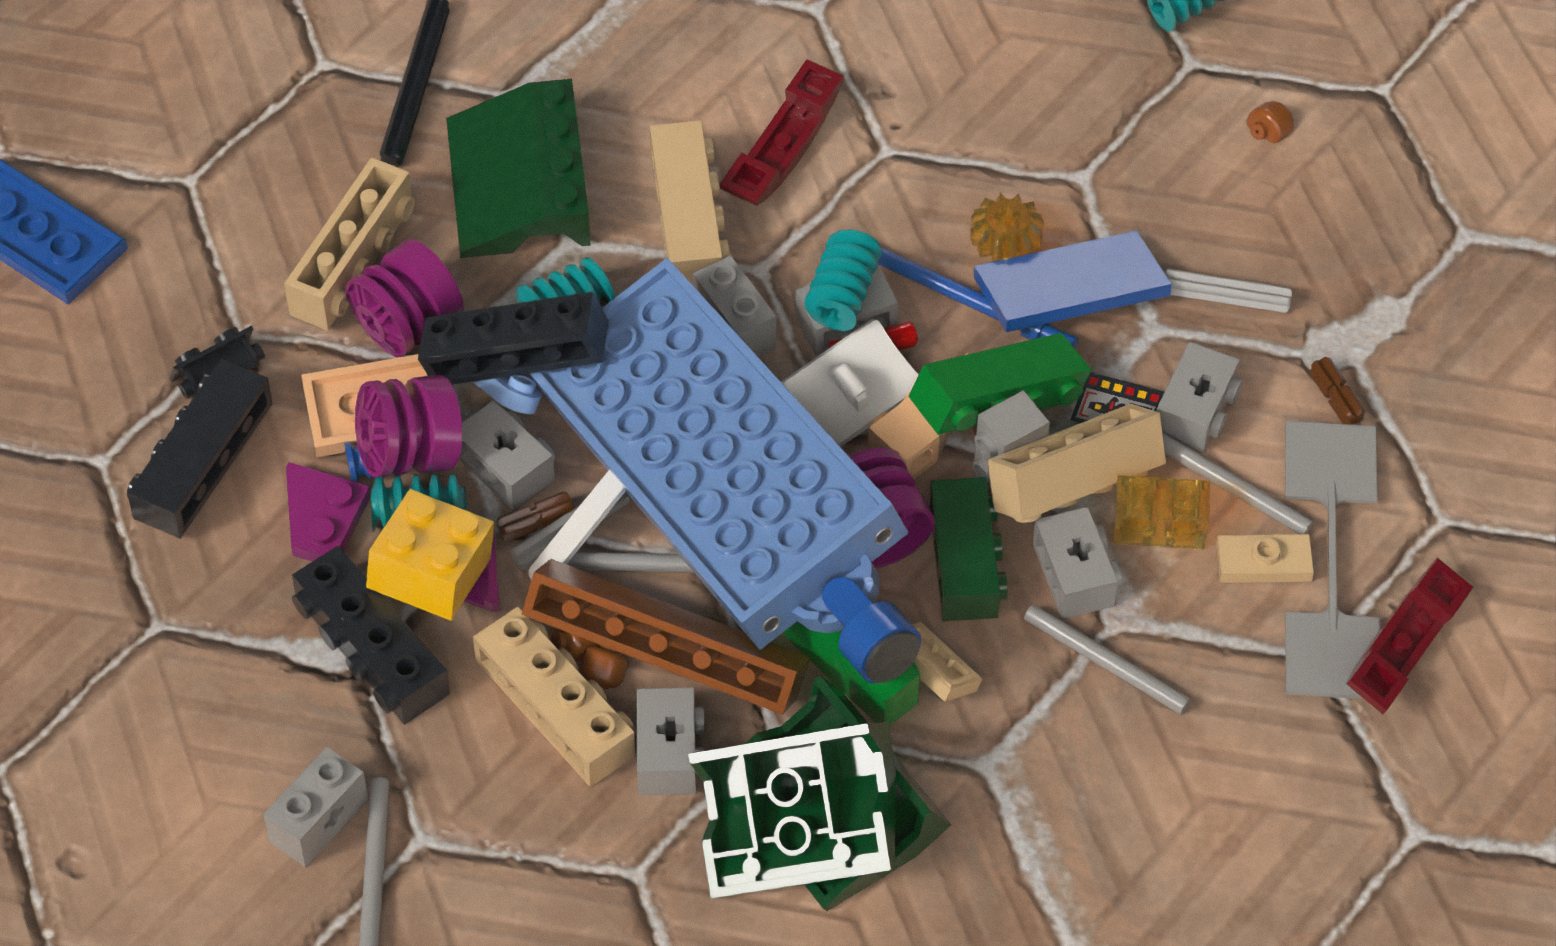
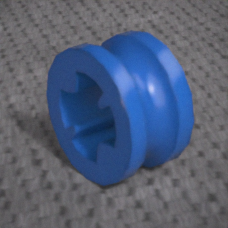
M345 442L344 446L351 481L358 482L360 476L374 479L365 469L357 445Z

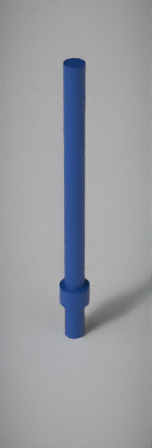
M881 247L882 256L878 260V265L998 320L984 294ZM1049 323L1019 329L1021 336L1028 340L1062 333L1074 348L1078 344L1077 337L1049 325Z

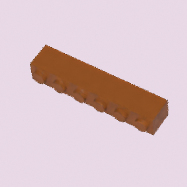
M554 559L548 560L534 571L521 615L782 715L797 700L810 657L772 642L759 650L743 631Z

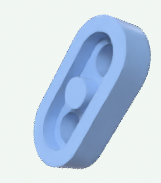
M524 375L473 382L502 406L523 414H534L542 397L541 392L535 388L536 382Z

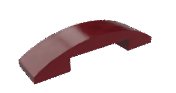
M806 59L785 89V102L748 155L741 152L720 182V189L755 206L760 205L771 196L788 177L817 135L840 91L844 76Z
M1439 558L1435 559L1373 638L1351 672L1346 684L1381 714H1384L1408 682L1407 676L1443 625L1455 615L1474 587Z

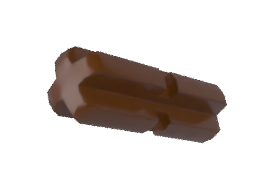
M1324 357L1314 361L1311 364L1310 375L1326 398H1331L1328 402L1341 422L1349 425L1360 423L1364 419L1365 408L1349 385L1344 386L1347 381L1333 360L1329 357Z
M560 492L537 501L532 509L527 505L497 518V527L504 541H512L537 531V526L540 524L545 528L574 509V504L568 493Z

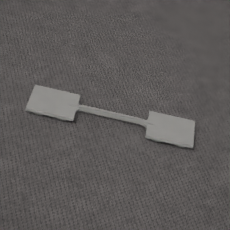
M1285 421V499L1319 501L1325 505L1328 513V608L1321 613L1286 612L1285 694L1363 699L1346 682L1357 662L1380 630L1379 617L1346 615L1337 608L1336 507L1346 502L1377 504L1376 426Z

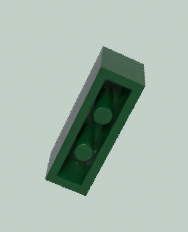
M986 477L931 480L929 509L935 518L932 535L942 621L998 618L1000 600H1007L1008 596L1006 572L997 571L996 561H1002L1003 557L1001 533L992 532L991 522H997L998 512L994 511L992 495H988Z

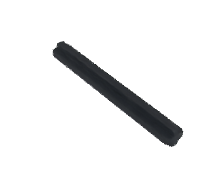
M427 0L379 153L381 156L380 161L395 167L402 165L450 12L448 0Z

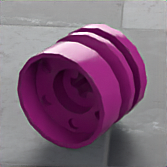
M415 239L404 240L383 256L381 266H368L362 275L354 276L345 286L347 300L362 328L378 346L396 358L406 356L413 350L415 345L421 344L426 317L459 313L464 310L462 295L449 270L436 254Z
M442 375L413 377L407 380L405 386L397 379H389L384 383L379 380L367 381L361 385L355 405V433L359 454L368 474L378 478L386 477L392 473L396 476L409 473L412 467L419 473L449 471L455 468L460 458L462 447V419L456 392L449 379Z
M885 447L867 449L849 457L892 503L909 532L872 562L876 569L896 563L914 553L927 541L934 530L935 518L922 494L914 487L915 481L907 470V466L896 450Z

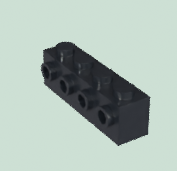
M594 292L426 317L418 361L428 376L442 375L449 379L452 385L601 363L604 357L609 320Z
M220 359L211 373L207 372L202 377L195 397L188 406L185 405L179 410L172 430L165 440L161 439L156 443L151 454V460L142 473L135 474L129 483L127 497L133 519L179 539L182 538L272 406L273 402L268 377L224 359Z
M339 546L334 547L292 574L295 590L292 601L298 612L305 619L312 617L319 625V633L327 646L333 651L338 648L345 655L346 664L352 675L359 682L366 680L374 689V698L385 713L389 714L393 711L405 725L450 695L447 669L379 592L366 588L367 578Z

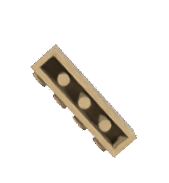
M701 120L650 125V151L665 257L693 285L692 273L730 256L728 240H719L718 231H725L722 205H714L713 197H719L717 171H709L708 163H714L712 137L704 138Z
M372 157L369 159L284 283L290 316L328 331L337 317L345 315L350 306L345 290L347 282L356 275H362L365 268L374 264L380 253L388 251L394 238V232L401 222L408 221L413 213L415 198L412 197L410 173L408 171Z
M1128 404L988 459L994 511L1010 516L1016 522H1033L1040 519L1041 514L1054 508L1073 506L1078 502L1077 499L1092 493L1108 492L1113 489L1114 484L1126 479H1139L1147 476L1149 470L1166 464L1160 413L1134 404Z
M516 607L473 636L476 662L591 788L636 756V728L624 712L619 711L616 713L607 703L606 695L597 682L592 679L587 681L578 672V666L571 654L566 649L561 648L558 650L553 645L543 624L521 615L522 610Z

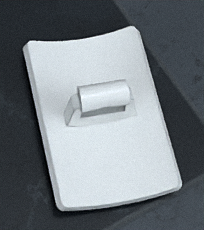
M871 319L788 376L781 383L830 437L842 447L868 429L872 421L882 412L889 413L901 404L905 396L911 391L919 374L899 352L880 322L876 319Z

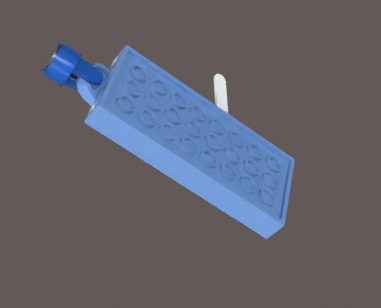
M668 258L664 259L602 308L609 320L603 362L529 373L545 398L608 471L529 569L531 580L534 571L550 559L567 564L626 492L759 650L798 621L812 631L822 633L842 631L838 643L840 652L863 679L869 683L890 681L901 675L912 665L921 646L920 633L893 603L886 601L875 603L879 594V575L872 562L909 533L894 506Z

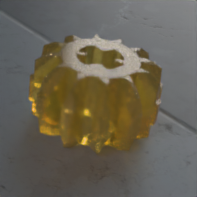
M1001 192L996 201L984 198L980 209H974V213L971 216L970 240L972 245L977 246L980 258L992 256V261L994 262L1031 254L1033 251L1039 250L1042 244L1043 233L1041 232L1044 226L1042 214L1036 213L1034 201L1022 204L1019 193L1013 199H1006Z

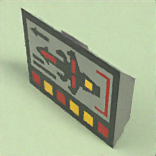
M1091 372L1083 386V392L1076 402L1070 420L1082 423L1128 404L1157 411V407L1165 392Z

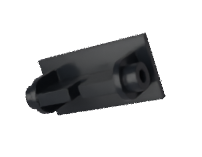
M252 325L240 332L237 327L228 329L214 339L215 345L202 352L198 348H193L175 360L177 365L172 369L170 380L173 382L179 378L183 379V382L179 383L178 386L185 399L195 397L202 377L207 372L211 373L220 359L248 370L260 366L259 361L265 358V354L257 342L252 345L249 343L254 330Z

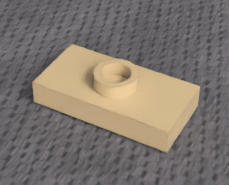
M1309 534L1217 536L1216 550L1220 583L1312 582L1314 571Z
M922 622L912 624L921 635V646L914 660L920 673V681L924 682L944 702L977 692L982 678Z

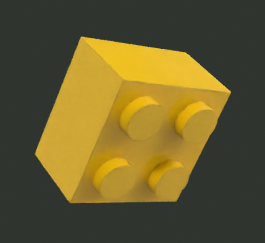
M409 489L369 549L366 588L452 621L491 558L495 522Z

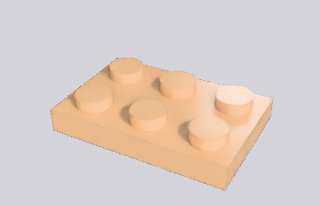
M418 354L301 375L316 457L346 452L345 442L357 445L355 405L357 394L362 384L367 381L379 380L384 383L389 379H397L405 386L407 380L413 377L428 376L418 361Z

